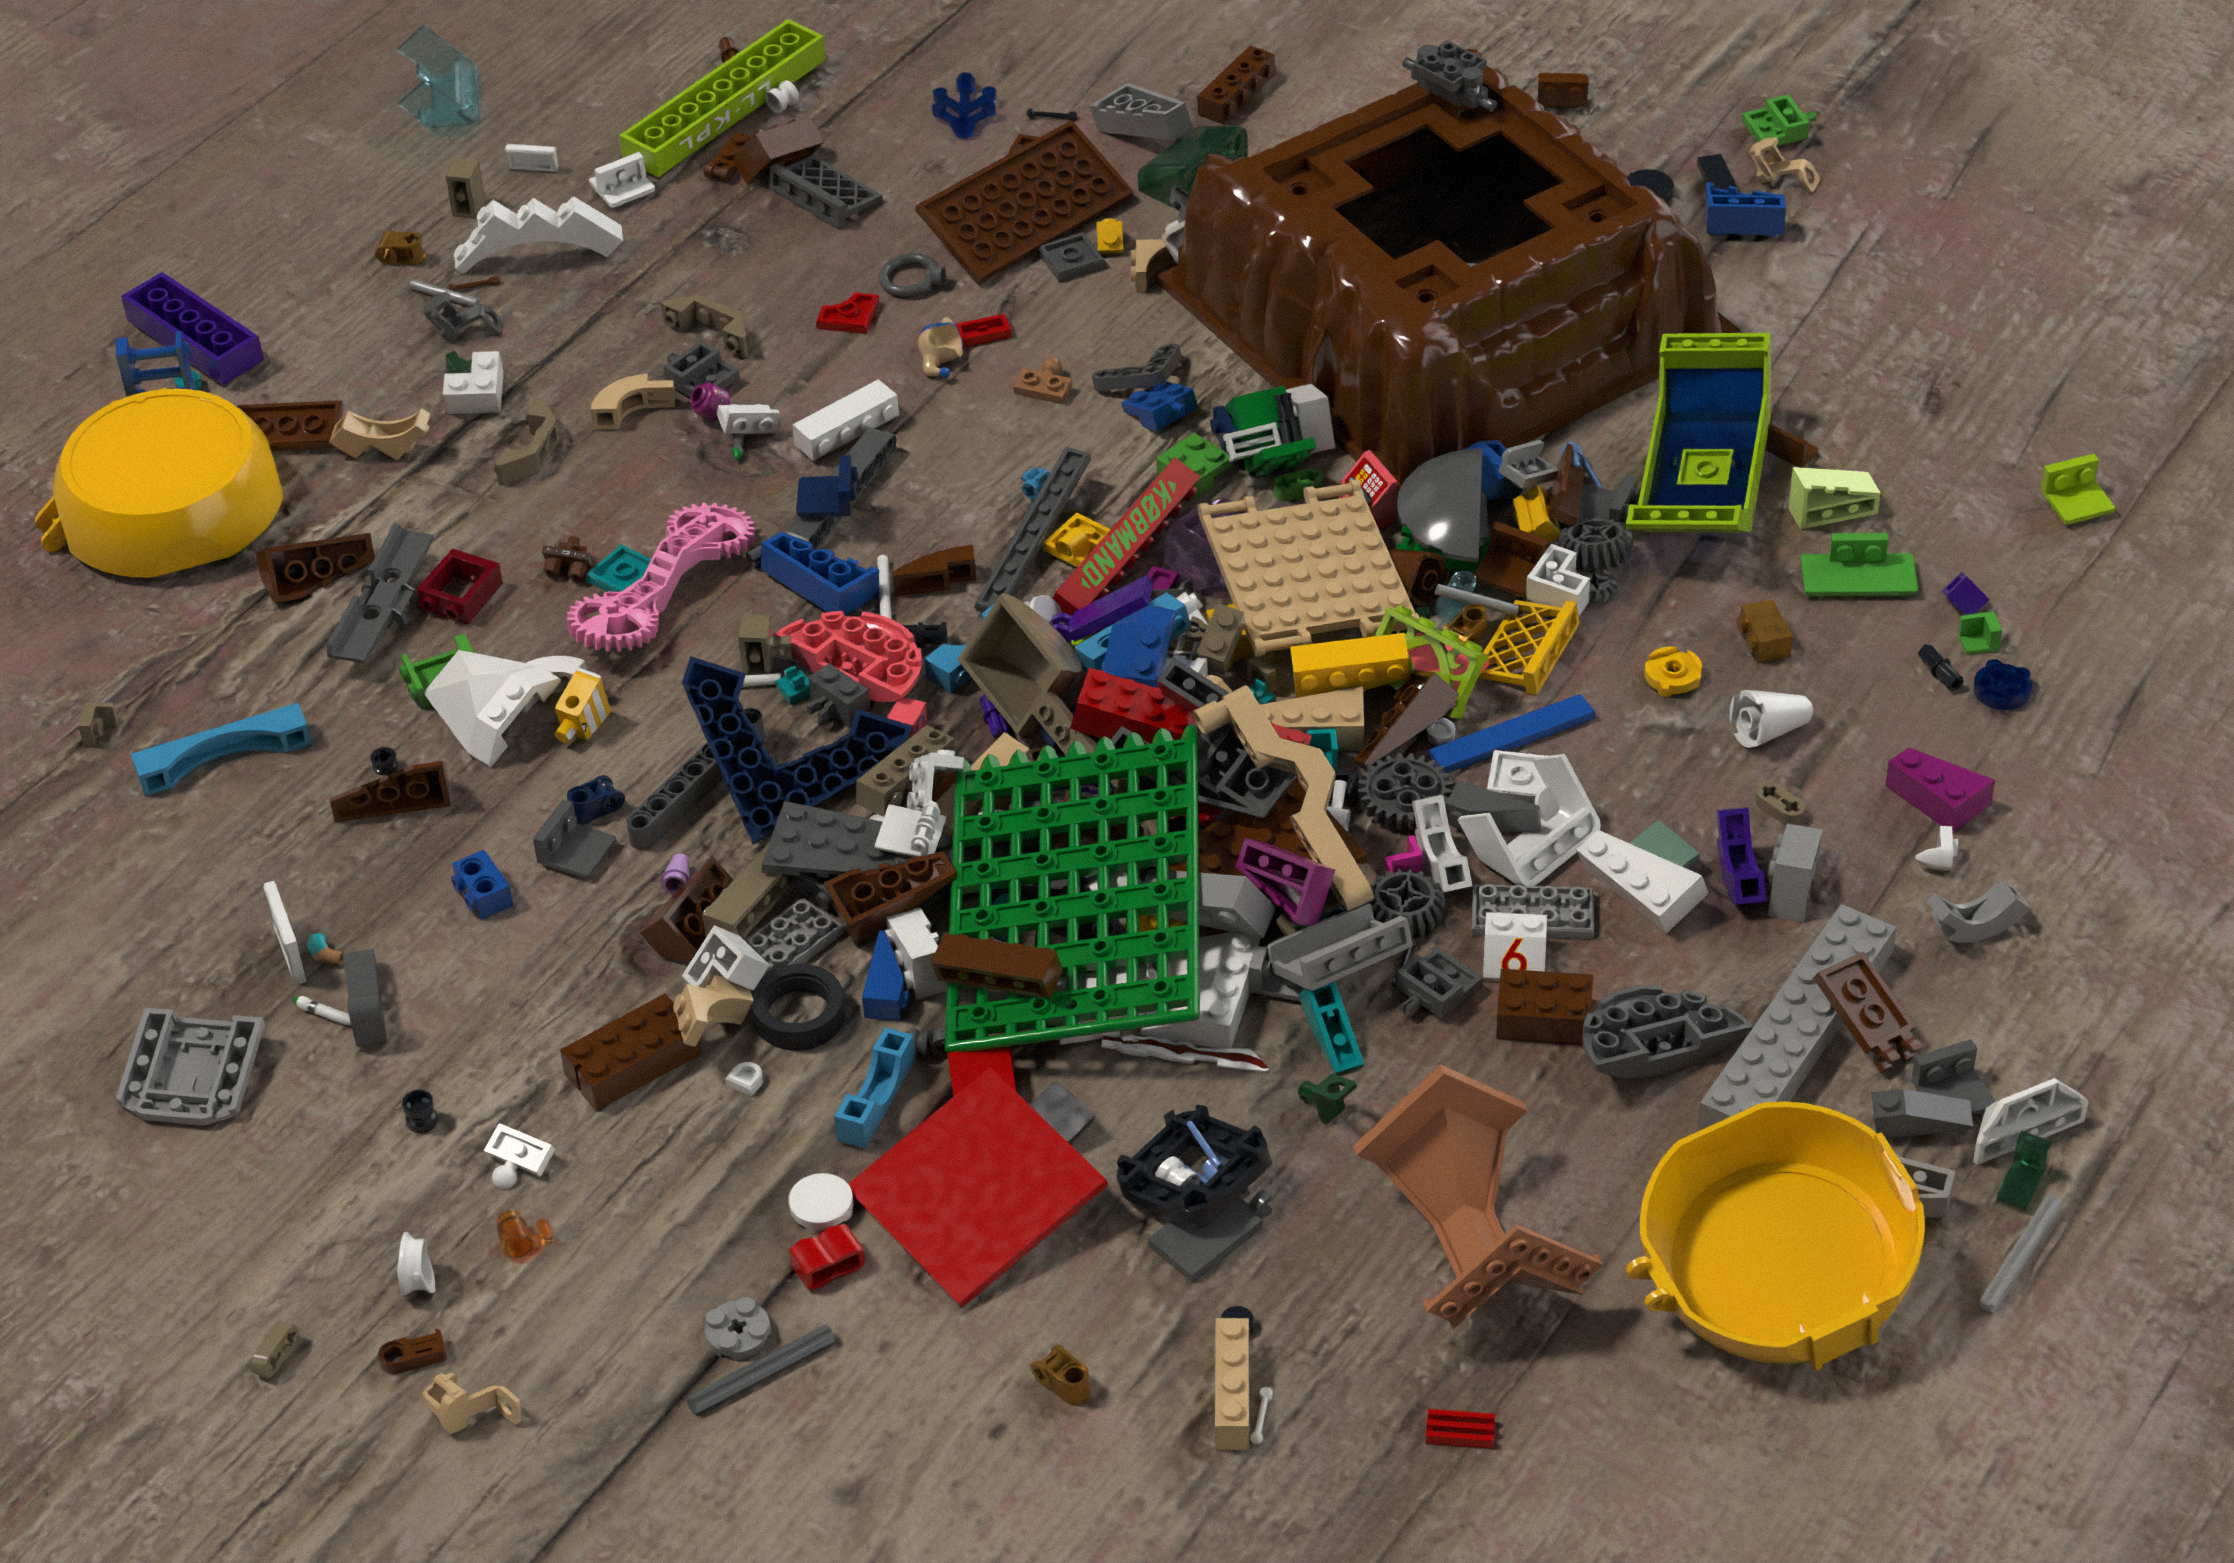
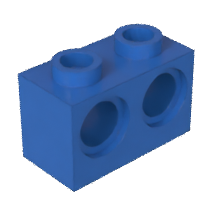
M485 850L452 863L454 876L451 877V881L457 893L462 892L464 894V901L470 911L475 910L481 920L513 906L510 885Z

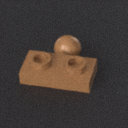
M1048 357L1042 363V372L1022 368L1013 385L1014 394L1064 404L1073 386L1072 378L1059 376L1063 369L1061 361L1056 357Z

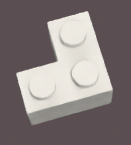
M499 351L473 352L471 373L444 375L443 397L448 414L501 412L504 370Z
M1312 384L1287 389L1286 392L1292 394L1294 415L1298 417V420L1295 421L1299 439L1303 440L1314 437L1316 448L1310 454L1335 448L1328 396Z
M1551 544L1527 576L1526 602L1562 607L1565 601L1577 602L1578 615L1580 616L1589 603L1590 578L1575 573L1577 553Z
M714 925L682 976L690 985L705 988L707 985H710L715 975H719L731 982L754 990L769 964L739 935Z

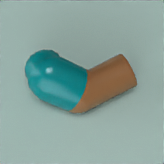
M314 933L310 935L307 947L316 962L337 966L343 964L344 952L329 949L325 941L327 938L324 934Z

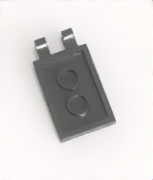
M1246 1189L1221 1214L1211 1219L1210 1224L1204 1228H1195L1192 1224L1171 1220L1148 1238V1247L1194 1283L1263 1228L1261 1218H1265L1272 1213V1208L1267 1205L1272 1200L1271 1196L1262 1189L1248 1204L1243 1200L1250 1195V1190Z

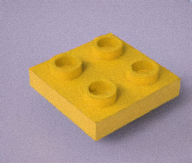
M1075 513L1043 542V551L1078 567L1111 529L1079 513Z

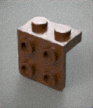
M1538 74V102L1543 106L1587 107L1588 77L1586 74Z
M1496 521L1492 528L1489 548L1474 573V580L1519 597L1526 596L1527 576L1546 552L1548 539Z

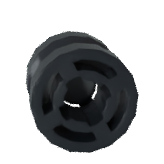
M417 1089L407 1093L403 1097L402 1107L409 1130L414 1133H425L432 1130L437 1124V1115L430 1092Z

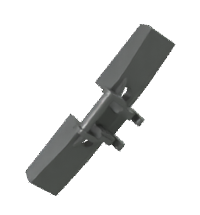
M400 524L393 525L368 569L371 582L363 584L360 597L353 596L327 642V656L329 658L365 663L387 627L391 626L393 620L398 622L401 630H405L408 624V617L404 612L406 605L409 602L410 608L415 610L419 604V597L415 589L410 585L434 539L433 534L402 530ZM390 578H398L396 582H387Z

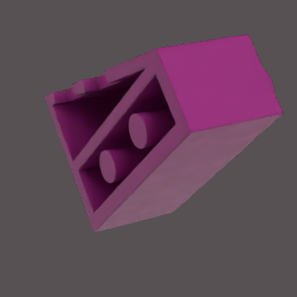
M1908 747L1888 761L1885 786L1939 825L1952 826L1953 832L1991 806L1995 780Z
M1248 838L1244 839L1236 867L1259 889L1264 890L1277 906L1282 907L1291 915L1290 918L1295 923L1308 926L1318 923L1336 869L1269 843Z

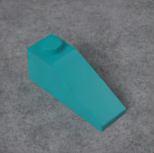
M1331 982L1313 991L1304 988L1299 994L1308 1024L1334 1074L1363 1066L1364 1061L1336 982Z

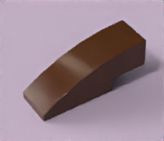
M973 545L938 551L920 557L893 571L894 595L901 596L950 590L949 583L976 580Z

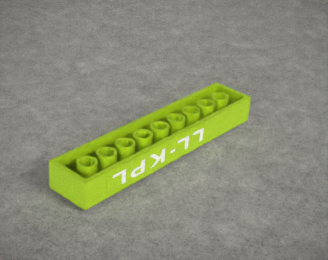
M787 19L621 133L619 138L622 158L639 152L644 157L645 171L660 177L766 102V92L773 88L777 89L778 85L784 81L794 83L826 60L824 36Z

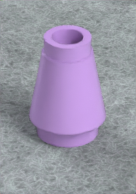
M684 854L674 855L661 876L663 888L669 894L674 895L690 878V861Z

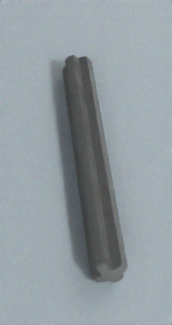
M823 1325L687 1397V1404L691 1411L697 1414L834 1342V1333L828 1325Z

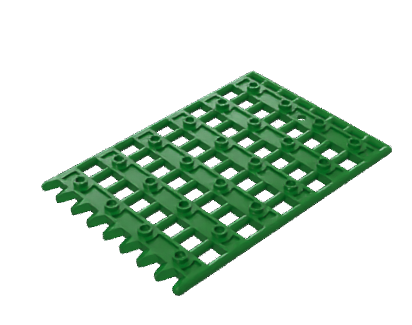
M1188 725L1183 731L1180 740H1173L1168 730L1160 728L1155 734L1152 744L1144 745L1140 735L1132 732L1127 737L1123 748L1115 749L1112 740L1104 736L1097 743L1093 753H1086L1084 746L1080 742L1074 741L1069 746L1065 757L1058 758L1056 751L1052 747L1046 745L1040 751L1037 761L1029 762L1026 753L1017 749L1011 756L1007 766H1000L998 758L988 754L982 761L980 769L972 771L969 762L964 759L963 769L956 771L952 866L957 873V877L951 880L949 934H962L977 939H990L995 936L1008 935L1009 944H1020V933L1037 931V947L1035 948L1046 947L1056 951L1063 968L1061 975H1066V991L1053 993L1050 999L1036 996L1018 998L1017 993L1006 992V1000L989 1002V989L977 987L976 1004L959 1006V989L974 987L947 982L945 1051L947 1053L970 1052L1197 1020L1200 1016L1198 748L1196 726ZM1186 769V784L1169 786L1168 772ZM1157 774V788L1139 791V776ZM1128 778V793L1110 795V780ZM1099 782L1098 797L1081 799V785ZM1070 787L1068 802L1052 804V789ZM1041 791L1040 806L1023 808L1024 793ZM1012 795L1011 810L994 812L996 797ZM983 800V814L966 817V802ZM1186 815V830L1169 833V817ZM1157 819V835L1139 837V822ZM1127 824V839L1110 841V826ZM1098 828V843L1081 846V830ZM1069 832V847L1051 850L1052 835ZM1040 837L1039 852L1022 854V839ZM1011 841L1010 856L993 858V843ZM981 845V860L964 863V848ZM1187 862V877L1169 880V864ZM1157 866V882L1139 884V868ZM1127 870V886L1109 888L1110 873ZM1098 874L1097 890L1080 893V877ZM1068 879V894L1050 897L1051 881ZM1039 883L1038 899L1021 901V885ZM1009 887V903L992 905V890ZM980 892L979 907L962 910L963 894ZM1187 909V925L1169 928V911ZM1157 913V930L1139 932V916ZM1127 918V934L1109 936V920ZM1097 922V938L1079 941V924ZM1067 926V942L1049 945L1050 929ZM1187 957V974L1169 977V960ZM1157 962V978L1139 981V964ZM1127 966V983L1109 985V968ZM1096 970V987L1078 989L1079 973ZM1072 1003L1077 1004L1076 1008L1067 1009L1068 1005ZM1187 1007V1009L1169 1011V1009ZM1157 1011V1013L1139 1016V1013ZM1126 1015V1018L1108 1020L1109 1017ZM1096 1019V1022L1078 1024L1080 1021ZM1066 1024V1026L1048 1028V1026ZM1035 1028L1032 1031L1018 1032V1030ZM1005 1032L1003 1035L987 1037V1034ZM975 1036L974 1039L957 1041L958 1038Z

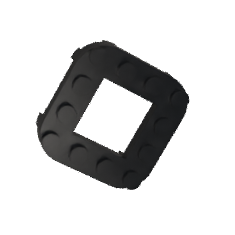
M1196 1104V1110L1186 1111L1175 1115L1174 1110H1171L1165 1114L1166 1126L1132 1158L1124 1154L1119 1157L1116 1162L1118 1166L1116 1176L1121 1194L1128 1201L1177 1222L1192 1224L1195 1228H1204L1210 1224L1211 1219L1221 1214L1271 1166L1272 1159L1260 1128L1254 1125L1246 1131L1211 1117L1207 1106ZM1192 1121L1212 1151L1217 1155L1230 1159V1161L1202 1187L1192 1183L1186 1189L1155 1175L1159 1166L1169 1157L1174 1156L1178 1158L1192 1144L1202 1148L1187 1126V1122Z

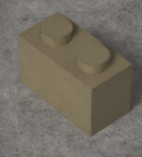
M455 158L445 176L452 216L477 219L479 210L486 202L479 160Z

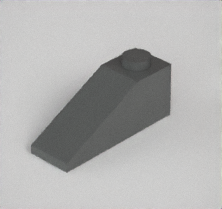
M1463 781L1459 782L1445 801L1449 826L1462 829L1457 820L1459 817L1482 813L1491 814L1500 832L1539 831L1541 828L1540 806Z
M1907 1089L1871 1092L1876 1133L1882 1132L1886 1139L1974 1130L1970 1100Z

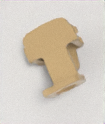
M1768 137L1752 145L1749 155L1757 169L1756 177L1760 183L1774 181L1777 175L1799 173L1800 180L1808 193L1814 192L1820 178L1810 162L1805 159L1785 161L1776 147L1779 142L1777 137ZM1769 151L1770 155L1764 160L1762 153ZM1805 170H1808L1811 174V183L1807 179Z
M440 1373L435 1376L433 1382L423 1392V1404L438 1417L442 1428L449 1434L457 1433L466 1428L468 1417L495 1405L498 1411L514 1425L521 1422L520 1400L503 1386L493 1385L467 1396V1392L457 1385V1376L454 1373L447 1375ZM502 1397L509 1401L513 1412L506 1407L505 1402L501 1399Z

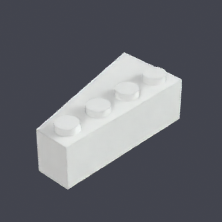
M1596 830L1576 849L1586 870L1665 934L1709 894L1702 875L1600 830Z

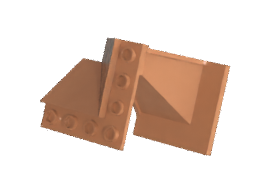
M1440 1064L1353 1145L1356 1155L1378 1165L1432 1224L1457 1278L1432 1300L1426 1298L1422 1301L1426 1312L1448 1320L1452 1330H1454L1508 1281L1520 1285L1585 1295L1580 1285L1589 1280L1603 1266L1599 1255L1594 1253L1590 1256L1517 1224L1504 1234L1495 1215L1494 1207L1506 1137L1510 1128L1528 1112L1524 1102Z

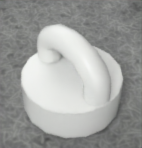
M1442 717L1427 727L1426 736L1431 743L1443 745L1455 739L1456 728L1450 720Z

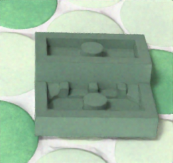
M1660 820L1652 824L1629 843L1686 869L1698 863L1700 859V853Z

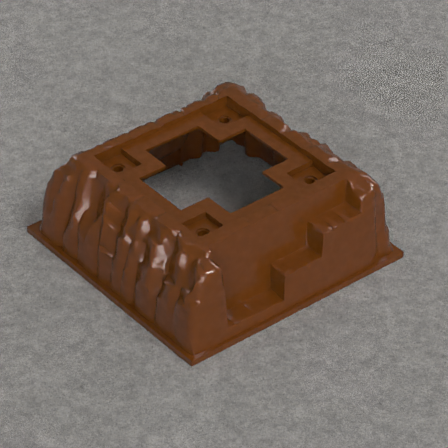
M1466 49V50H1468V51H1470V52H1472V53H1474V54H1476V55L1482 57V56H1481V53H1480L1478 50H1476V49ZM1488 66L1483 71V84L1481 85L1488 88L1487 98L1497 102V107L1493 112L1482 106L1469 108L1462 104L1458 107L1419 87L1418 82L1399 90L1395 95L1386 96L1357 109L1354 113L1343 115L1320 125L1313 131L1309 130L1277 144L1274 148L1266 149L1251 157H1239L1233 161L1224 155L1208 154L1205 158V165L1198 167L1192 191L1187 200L1183 245L1178 248L1177 265L1156 274V283L1273 388L1285 385L1287 390L1312 384L1328 396L1334 442L1356 462L1365 451L1370 450L1397 480V499L1405 479L1417 467L1432 458L1464 450L1479 441L1498 440L1507 449L1525 444L1659 379V350L1662 334L1741 333L1737 326L1717 311V292L1711 263L1703 252L1699 237L1688 232L1678 215L1673 214L1665 200L1657 197L1654 191L1645 186H1631L1626 175L1618 169L1617 162L1586 142L1576 125L1569 124L1568 120L1560 115L1545 112L1543 105L1533 100L1529 93L1522 91L1514 85L1509 86L1505 74L1499 69ZM1486 141L1502 153L1511 164L1522 169L1539 186L1546 189L1523 200V205L1553 229L1472 267L1439 240L1394 260L1339 214L1335 208L1363 195L1375 196L1397 184L1411 180L1443 165L1451 159L1454 151L1461 152L1480 142Z

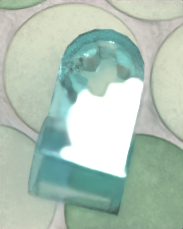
M1459 571L1452 576L1448 586L1474 593L1473 590L1476 587L1477 579L1471 572ZM1440 596L1436 605L1435 615L1452 621L1469 604Z

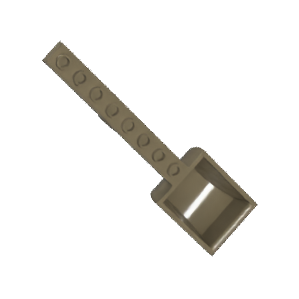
M1001 593L958 657V661L1017 735L1032 733L1038 730L1041 724L1065 755L1069 746L1074 741L1080 742L1084 746L1086 753H1093L1097 744L1089 734L1070 729L1073 714L1061 701L1082 670L1077 654L1061 634L1042 616L1017 598L1007 593ZM1128 778L1110 780L1114 784V790L1110 792V795L1128 793ZM1157 819L1139 822V837L1157 835Z

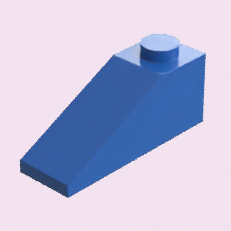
M879 930L862 995L864 1018L900 1021L903 1009H908L910 992L905 991L904 978L886 931Z

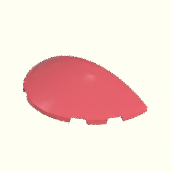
M843 611L826 612L821 614L819 620L805 623L803 619H800L774 633V638L791 636L790 648L793 649L792 657L814 674L830 663L867 688L870 701L892 702L901 700L916 684L922 667L921 649L917 648L913 634L900 623L874 613L862 612L861 617L845 616Z

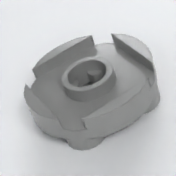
M749 1297L724 1303L706 1314L705 1336L707 1345L715 1355L720 1357L723 1354L731 1356V1360L738 1361L754 1357L765 1348V1342L771 1335L768 1314ZM735 1327H743V1332L737 1334L736 1331L730 1332V1330Z

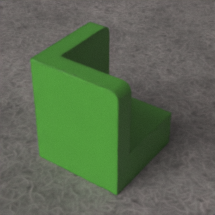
M1994 611L1960 617L1958 639L1966 655L1999 651L2002 628Z

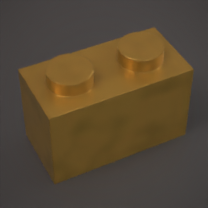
M1774 599L1741 605L1740 617L1736 620L1737 629L1746 638L1748 651L1754 654L1757 662L1762 663L1791 657L1793 635Z

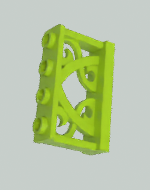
M1397 605L1396 608L1386 607L1384 617L1375 636L1391 635L1394 626L1402 622L1408 629L1405 634L1408 652L1421 646L1431 645L1440 667V672H1431H1435L1452 688L1453 681H1461L1457 690L1460 695L1455 700L1456 705L1446 716L1462 719L1467 709L1465 708L1485 661H1488L1489 658L1487 654L1481 652L1483 647L1471 641H1467L1466 644L1458 640L1459 635L1448 629L1438 630L1435 628L1436 623L1425 617L1417 619L1412 616V610L1402 605ZM1417 630L1425 633L1426 635L1416 636ZM1444 644L1452 647V649L1448 652ZM1459 654L1465 655L1469 662L1466 672L1461 675H1453L1452 669H1459L1464 665L1458 664L1456 657ZM1408 655L1409 669L1411 674L1415 669L1413 660ZM1406 679L1389 683L1388 685L1399 690Z

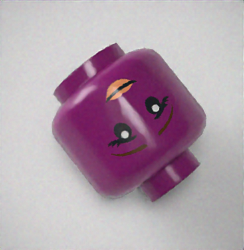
M709 382L697 386L690 398L693 411L711 421L719 420L716 414L718 405H731L728 391Z

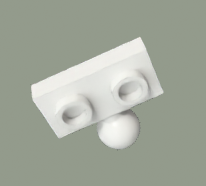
M499 1123L484 1150L487 1155L506 1162L493 1171V1184L499 1189L513 1187L517 1182V1167L541 1177L555 1148L551 1144Z

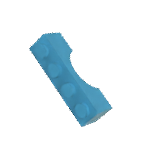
M993 605L982 613V621L985 619ZM943 643L924 658L926 679L950 694L960 686L965 685L972 677L958 661V657L967 644L949 645Z
M887 1027L884 1028L872 1049L869 1071L862 1088L856 1096L847 1094L834 1116L837 1141L864 1149L867 1148L916 1060L914 1036L912 1034Z

